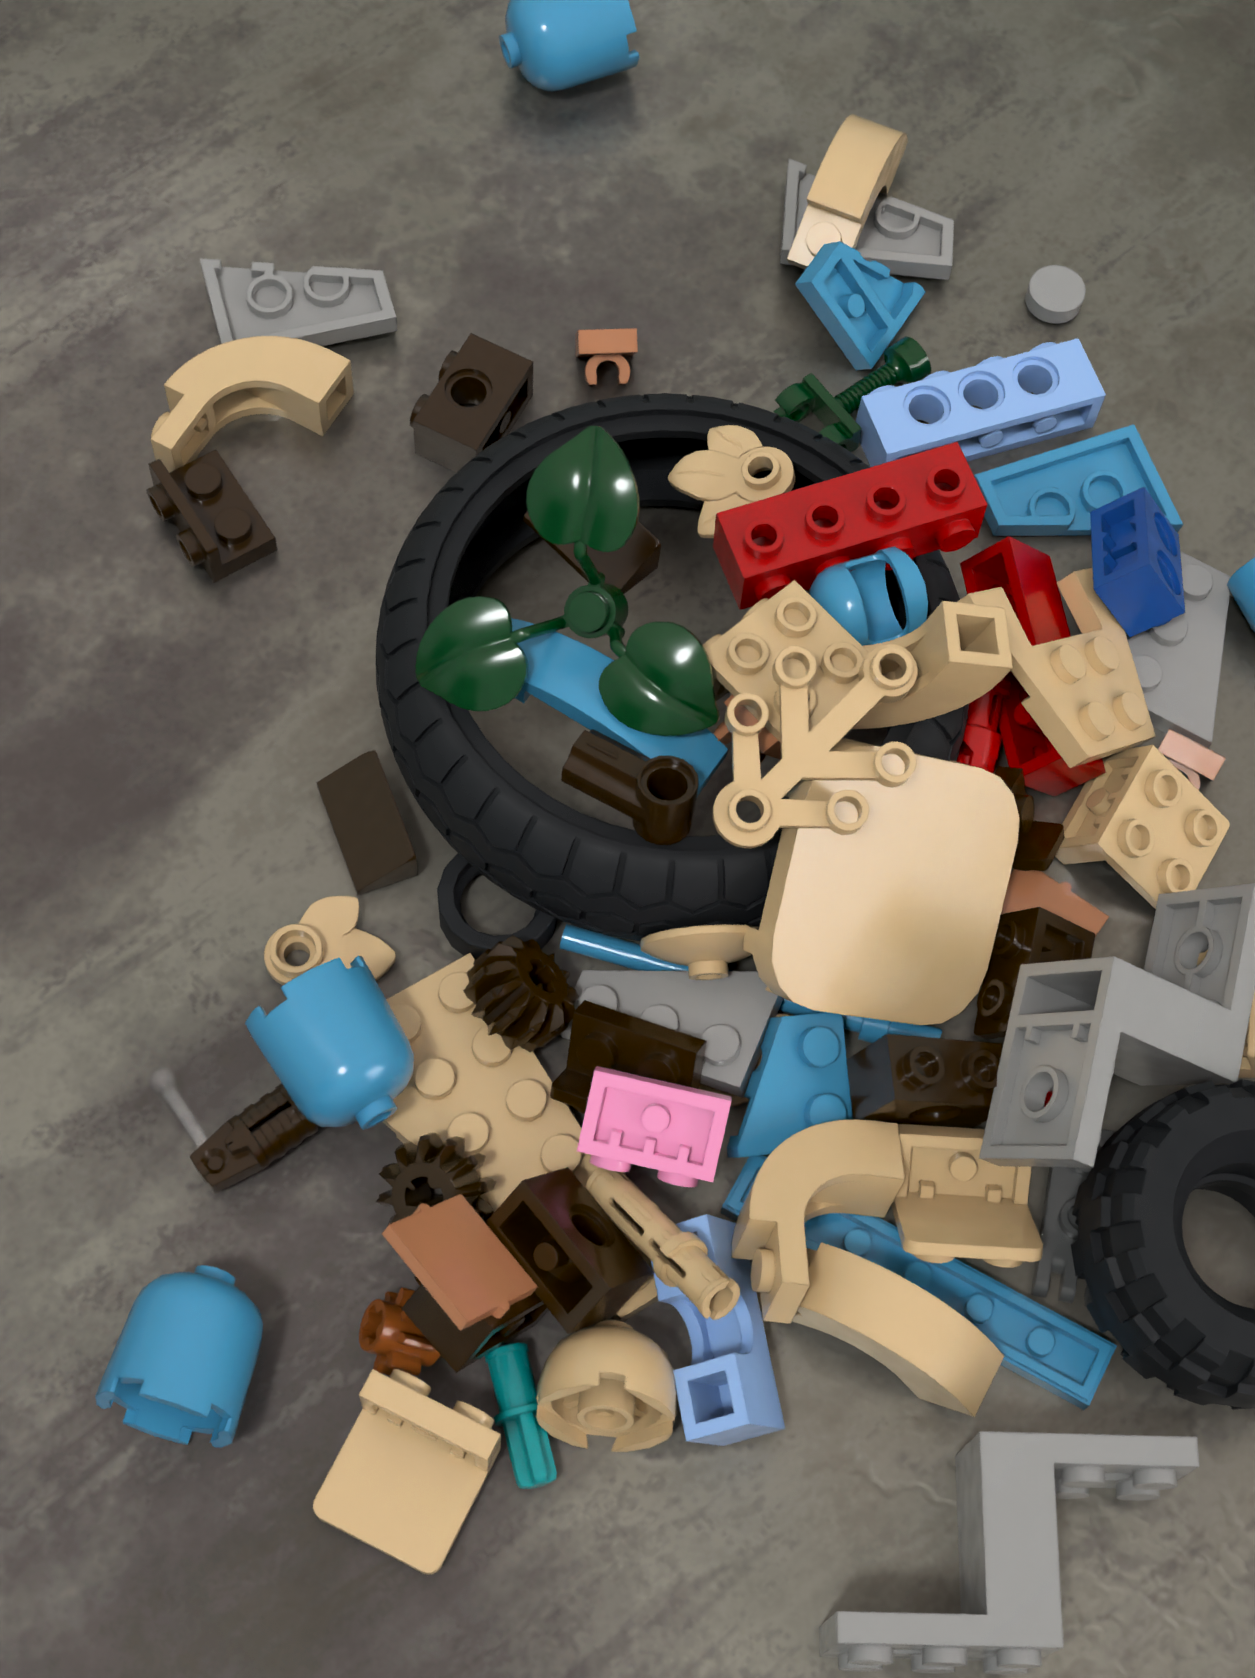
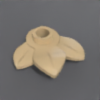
M738 425L710 428L707 435L709 450H699L684 456L668 475L670 485L676 490L696 500L704 501L697 527L698 535L701 538H714L716 513L792 490L795 482V470L789 456L780 449L763 446L753 431ZM762 471H772L765 478L757 479L753 477Z
M330 896L311 904L298 924H290L278 929L267 941L264 950V960L270 976L279 984L285 985L308 970L336 958H340L346 969L351 968L350 963L357 956H362L375 980H378L394 964L396 954L380 938L355 928L359 917V901L356 897ZM295 950H303L310 955L308 961L301 966L288 964L286 958Z

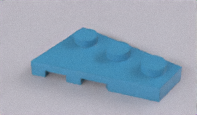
M1134 424L984 471L974 476L988 504L984 516L993 536L1091 535V511L1142 487L1146 488L1177 533L1183 526L1177 510Z

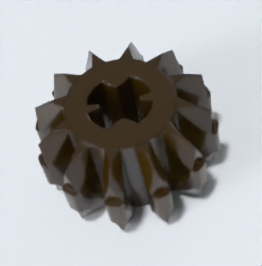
M512 935L505 941H500L491 949L484 951L473 962L474 966L467 972L469 983L463 991L466 997L476 1004L472 1015L483 1019L488 1025V1035L496 1033L500 1035L505 1046L510 1050L520 1046L531 1053L539 1046H545L568 1028L575 1011L574 1003L579 996L576 990L567 983V979L570 976L569 971L560 969L555 963V954L546 955L543 953L538 942L534 939L523 942L518 937Z
M435 1132L420 1136L417 1145L407 1142L398 1146L396 1151H394L397 1163L384 1166L379 1173L392 1187L391 1190L381 1193L376 1201L384 1206L393 1205L396 1214L390 1218L388 1225L412 1215L421 1203L431 1207L459 1194L463 1195L483 1220L489 1218L494 1209L480 1195L493 1190L496 1181L487 1177L479 1179L476 1172L483 1165L486 1155L476 1153L464 1158L465 1138L454 1136L447 1139L443 1144L439 1134ZM430 1188H441L443 1197L432 1195Z

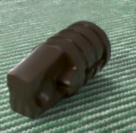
M281 1083L271 1093H266L260 1097L258 1102L244 1108L242 1113L234 1115L190 1155V1158L206 1185L214 1193H218L265 1169L270 1165V1162L285 1155L287 1150L292 1147L295 1148L307 1136L310 1137L315 1134L318 1128L316 1124L308 1121L298 1110Z

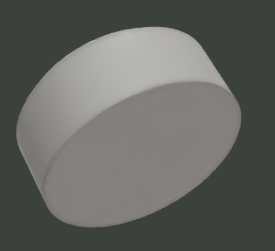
M1060 265L1042 267L1030 279L1025 296L1026 305L1036 318L1052 324L1068 322L1076 317L1080 311L1086 292L1085 284L1081 277L1070 268Z

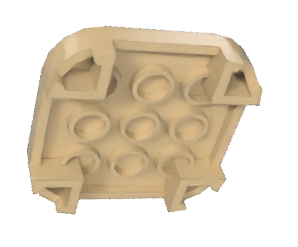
M842 738L830 751H878L882 746ZM895 754L883 756L882 765L886 772L891 775H901L904 773L905 765L899 756ZM915 754L916 769L913 775L903 785L898 787H886L877 782V780H800L785 795L789 799L829 801L838 791L851 789L865 797L869 805V816L864 825L857 832L850 835L837 834L830 828H782L760 927L745 925L746 934L743 944V950L752 954L758 975L767 985L765 990L814 1011L914 1025L941 1024L963 1012L978 994L988 970L1018 844L1020 817L1014 794L1001 777L979 767ZM846 801L835 804V814L841 822L850 824L857 821L858 812L853 804Z

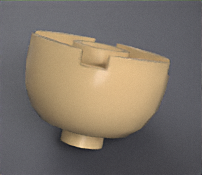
M616 1320L601 1321L594 1326L583 1328L560 1340L550 1353L541 1371L536 1394L538 1403L536 1418L538 1424L552 1437L570 1445L588 1449L586 1434L617 1437L611 1452H630L647 1449L668 1440L673 1433V1421L675 1422L677 1415L678 1398L673 1373L674 1368L667 1353L648 1336L634 1330L629 1324Z

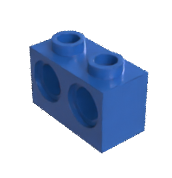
M1142 487L1091 511L1093 588L1128 636L1132 637L1152 627L1162 626L1171 619L1184 614L1185 602L1179 535L1146 488Z

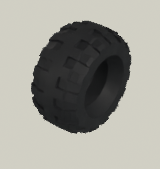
M1240 1079L1226 1085H1214L1213 1081L1185 1087L1149 1105L1119 1128L1105 1142L1096 1154L1094 1168H1091L1087 1179L1078 1188L1072 1213L1073 1216H1076L1075 1224L1078 1225V1240L1071 1244L1075 1276L1077 1275L1078 1279L1086 1280L1093 1301L1087 1304L1086 1307L1100 1332L1103 1333L1109 1330L1124 1348L1120 1355L1127 1364L1145 1379L1156 1377L1165 1382L1167 1388L1174 1390L1173 1395L1199 1405L1219 1404L1231 1406L1232 1410L1255 1408V1309L1243 1307L1226 1300L1214 1292L1201 1279L1191 1264L1185 1249L1182 1218L1186 1201L1190 1193L1195 1189L1210 1190L1224 1194L1240 1203L1255 1218V1081Z

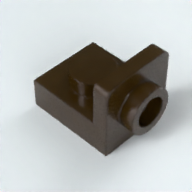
M998 766L994 774L1001 777L1014 794L1020 817L1018 844L1012 868L1021 871H1045L1049 868L1065 838L1064 826L1059 823L1033 821L1034 800L1031 795H1026L1023 769Z

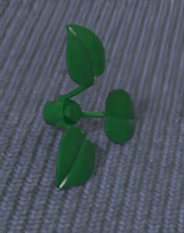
M589 426L549 454L540 463L529 481L526 498L528 515L535 529L544 539L557 545L574 543V557L588 578V585L575 589L569 595L565 603L564 615L512 631V620L508 608L500 600L478 596L456 601L437 615L424 633L416 656V678L421 687L460 708L471 711L498 709L510 703L518 696L527 679L528 660L524 651L517 643L569 627L575 634L584 638L609 636L610 648L619 658L611 662L601 673L599 691L604 704L618 721L629 728L653 735L677 736L704 730L719 721L720 713L715 698L711 663L702 643L691 631L682 625L674 622L656 621L644 624L633 631L625 646L622 642V637L625 635V630L622 626L628 616L627 599L619 588L605 583V575L602 572H598L587 553V546L601 552L617 551L624 547L633 535L639 517L638 489L624 452L601 426Z

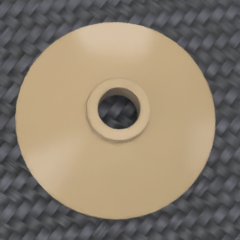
M745 925L682 927L656 932L640 940V947L643 953L665 962L688 966L689 979L726 978L728 977V963L739 961L752 955L743 950L744 936L746 934Z

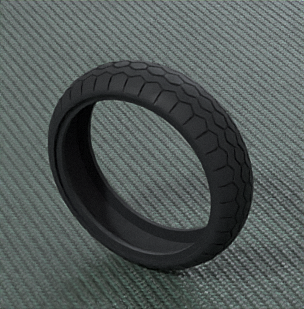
M670 393L644 394V396H619L572 406L532 421L485 448L451 477L418 517L396 558L380 608L375 657L376 685L381 716L394 758L419 806L450 846L488 880L534 909L558 920L608 936L640 941L647 935L682 927L702 925H751L760 927L782 828H778L770 841L755 848L734 846L720 835L686 836L681 841L671 845H657L643 839L637 834L636 830L612 825L580 813L540 790L506 762L486 739L469 710L455 706L421 687L415 674L416 656L424 633L437 615L456 601L475 597L483 584L506 560L522 547L540 537L524 522V515L528 511L526 498L529 481L535 469L549 454L589 426H601L624 452L636 481L639 507L676 506L702 510L704 501L696 500L676 490L670 485L668 475L684 456L699 450H709L707 435L710 428L738 425L753 431L763 446L774 447L785 452L791 459L795 470V482L791 491L870 468L850 451L801 423L784 416L779 417L780 415L759 407L740 402L737 404L731 400L692 395L691 397L687 396V394ZM762 471L753 477L757 479L765 478L772 471ZM939 550L916 556L912 559L918 566L925 582L928 598L927 619L942 601L957 602L960 600L950 571ZM885 570L886 588L890 604L903 630L907 621L902 591L893 570ZM969 704L930 719L887 727V735L880 746L889 742H901L909 746L915 754L956 761L967 724Z

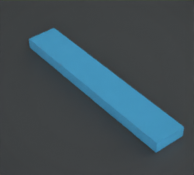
M758 1155L748 1158L721 1208V1214L737 1221L752 1184L767 1157ZM830 1213L814 1217L804 1223L806 1248L817 1251L822 1242L858 1255L898 1274L934 1295L974 1324L1004 1355L1001 1366L1082 1410H1085L1090 1405L1117 1347L1116 1344L955 1258L947 1263H930L916 1258L913 1254L903 1250L897 1227L879 1217Z

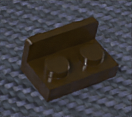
M217 450L170 473L160 459L148 464L153 486L146 491L154 510L163 522L172 518L180 530L176 534V539L184 556L192 567L202 564L214 583L277 551L275 536Z
M1041 907L1001 914L988 970L977 1000L978 1011L974 1034L985 1040L1005 1037L1020 965L1089 959L1092 957L1095 933Z
M584 1000L573 1012L566 1069L551 1084L550 1097L556 1101L571 1105L575 1110L585 1114L596 1066L699 1089L707 1041Z

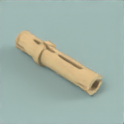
M599 1167L592 1173L586 1183V1190L608 1217L653 1262V1271L665 1285L678 1287L698 1308L704 1318L708 1319L710 1317L712 1320H717L727 1315L738 1302L740 1287L734 1279L729 1278L707 1256L708 1249L705 1243L697 1235L691 1232H683L656 1203L651 1201L626 1176L625 1172L611 1171Z

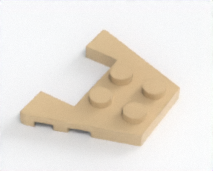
M1093 568L1074 571L1057 582L1082 634L1034 646L1030 644L1002 587L966 595L957 602L1004 607L1006 609L1013 665L1010 671L1029 695L1021 703L1069 768L1114 755L1130 748H1136L1156 737L1125 630L1094 591Z

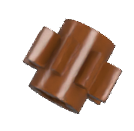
M401 1287L399 1293L387 1291L385 1299H375L372 1301L363 1315L359 1330V1343L362 1350L377 1355L373 1369L382 1374L391 1375L394 1369H399L418 1376L421 1366L429 1367L433 1365L440 1356L439 1352L401 1309L415 1290Z

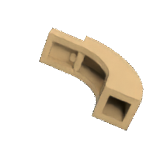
M854 114L849 115L845 119L825 154L807 196L808 205L787 257L789 264L806 269L821 247L827 243L841 241L855 249L866 219L879 192L886 195L889 192L908 143L906 133Z
M282 336L241 338L212 347L186 362L164 384L170 412H165L159 417L151 433V443L155 459H160L170 473L194 461L214 434L223 426L241 417L255 414L281 416L324 436L354 394L351 361L318 344Z
M942 601L929 618L914 631L887 642L862 645L868 652L879 645L887 643L904 647L912 654L916 661L917 678L912 688L902 699L893 703L878 702L852 729L891 727L930 719L965 706L993 689L1013 668L1006 609L1004 607ZM890 659L880 662L884 677L890 680L902 677V670L897 662Z
M858 1119L821 1123L795 1133L775 1148L764 1161L738 1215L732 1238V1258L752 1260L751 1287L754 1292H761L763 1321L790 1324L810 1286L804 1227L806 1221L830 1213L885 1218L905 1180L898 1123Z
M822 1242L817 1251L806 1248L810 1286L792 1322L830 1334L870 1355L896 1374L919 1399L975 1417L1004 1358V1355L988 1337L964 1316L934 1295L878 1264ZM757 1292L759 1306L762 1310L761 1292Z

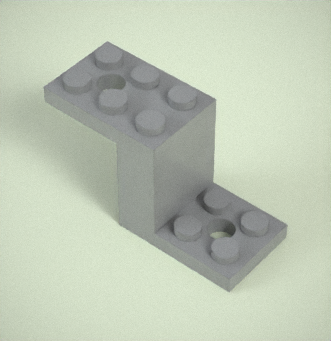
M1255 883L1159 894L1144 970L1115 956L1020 965L997 1072V1086L993 1090L979 1159L997 1166L1094 1168L1113 1074L1140 1086L1187 1085L1213 1081L1214 1084H1226L1238 1081L1255 992ZM1208 950L1204 960L1197 966L1199 954ZM1053 1091L1050 1101L1044 1107L1047 1093Z
M980 1431L955 1456L961 1614L837 1611L819 1627L820 1657H838L839 1670L855 1672L881 1671L882 1665L893 1664V1659H911V1671L917 1673L955 1672V1667L967 1666V1660H982L983 1673L1027 1674V1668L1042 1667L1043 1657L1063 1648L1056 1499L1086 1498L1090 1496L1089 1488H1116V1497L1120 1500L1144 1501L1160 1498L1159 1490L1176 1488L1177 1480L1199 1467L1197 1437Z

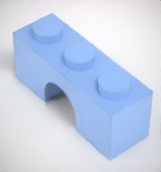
M708 1214L677 1223L676 1225L683 1232H691L697 1235L708 1249L707 1256L729 1278L734 1279L738 1283L740 1297L734 1308L727 1315L717 1320H712L710 1317L706 1319L678 1287H669L655 1273L653 1275L658 1300L671 1304L678 1310L686 1324L691 1340V1365L673 1370L686 1442L726 1446L783 1430L785 1425L757 1292H754L751 1287L750 1260L732 1258V1238L736 1223Z

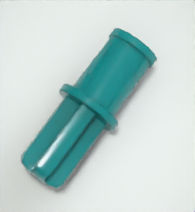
M526 1343L501 1346L484 1357L489 1367L499 1414L494 1416L495 1426L503 1427L516 1485L520 1489H535L555 1481L557 1471L547 1431L538 1424L536 1418L538 1405L536 1400L537 1389L528 1356L529 1348Z

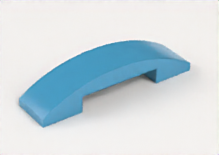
M511 618L512 631L534 625L530 622ZM556 631L517 643L524 651L528 660L526 682L515 698L520 702L525 703L528 697L533 695L589 730L594 729L650 759L657 756H675L684 759L693 766L698 775L697 797L726 758L728 753L727 747L721 741H718V738L707 728L690 734L663 736L640 732L618 721L604 704L599 691L600 675L614 660L599 651Z

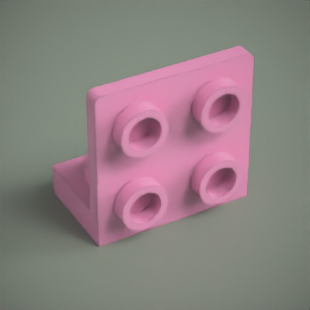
M596 1066L577 1152L590 1154L591 1164L611 1171L629 1172L631 1164L658 1170L657 1178L659 1180L677 1186L697 1187L699 1179L713 1182L732 1097Z

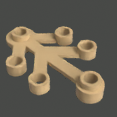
M891 643L873 648L860 666L859 682L810 731L808 684L816 672L815 657L808 649L798 645L788 646L781 650L772 666L773 679L779 686L781 760L762 779L758 734L767 723L769 717L768 706L763 698L750 692L738 694L730 701L724 719L727 729L732 733L733 782L719 792L712 810L715 828L724 840L740 848H755L770 841L778 828H830L833 832L840 835L853 834L864 825L869 816L868 802L859 792L851 789L841 790L835 793L829 801L782 798L800 780H877L883 786L898 787L903 785L913 775L916 769V756L909 746L901 742L886 743L878 751H830L878 702L893 703L902 699L909 692L917 678V664L907 649ZM791 658L799 660L805 666V676L799 679L790 678L784 673L782 662ZM886 659L897 662L901 667L902 677L896 680L887 679L880 672L879 663ZM742 705L751 706L758 713V723L753 726L740 724L735 718L734 710ZM887 754L899 756L905 765L904 773L901 775H891L886 772L882 765L883 756ZM742 801L754 802L760 809V820L754 823L742 821L737 815L736 805ZM842 801L853 804L858 812L857 821L850 824L841 822L835 814V804Z

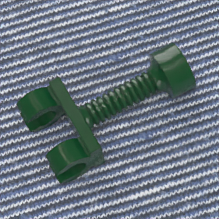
M906 336L885 350V365L877 368L835 397L810 373L803 377L801 383L790 385L777 396L775 401L780 407L774 410V412L780 415L779 417L784 416L799 423L812 411L825 425V428L819 433L852 452L858 448L862 428L850 414L859 409L861 397L882 386H894L896 383L902 386L923 380L931 374V364L922 346L913 338Z

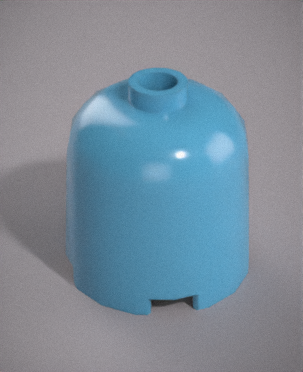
M510 0L505 16L507 33L499 36L502 54L508 67L514 68L518 66L524 78L535 88L550 92L564 90L634 68L638 64L639 53L636 50L629 51L626 36L636 32V25L628 0Z
M362 956L355 957L350 963L351 968L346 969L340 958H336L314 967L287 982L281 987L287 1000L274 1008L268 1015L263 1007H256L249 1015L245 1025L294 1104L308 1121L321 1127H344L358 1122L361 1129L365 1130L381 1123L397 1110L393 1099L405 1089L413 1075L414 1054L406 1034Z
M200 1265L195 1268L194 1272H174L157 1277L142 1288L133 1303L95 1395L97 1405L102 1409L111 1408L113 1402L127 1409L122 1423L165 1440L187 1445L192 1432L212 1434L210 1443L213 1447H224L231 1444L262 1344L263 1320L259 1308L242 1290L234 1286L236 1280L231 1274L216 1267Z

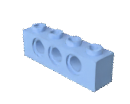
M1079 338L1058 344L1046 342L1025 353L1006 358L994 356L969 368L954 372L937 371L920 381L898 387L886 385L873 390L868 395L861 397L856 422L862 428L859 442L870 467L957 441L968 462L1092 428L1106 394ZM917 420H922L928 422L929 424H924L918 422Z

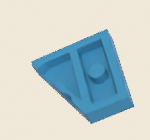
M841 241L827 243L821 247L795 285L854 369H872L923 297L925 290L916 282L903 283L889 275L890 268L875 260H865L859 251Z
M827 1012L770 1018L761 1045V1062L757 1069L752 1072L744 1095L745 1098L750 1100L738 1136H730L727 1145L728 1158H741L771 1154L783 1141L808 1127L825 1122L853 1119L842 1014Z

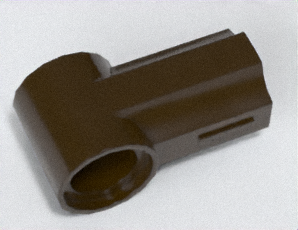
M594 729L589 732L586 730L582 732L572 745L568 759L562 768V782L631 817L637 834L648 842L657 845H671L681 841L689 834L693 823L699 786L698 775L692 765L684 759L675 756H657L650 759Z

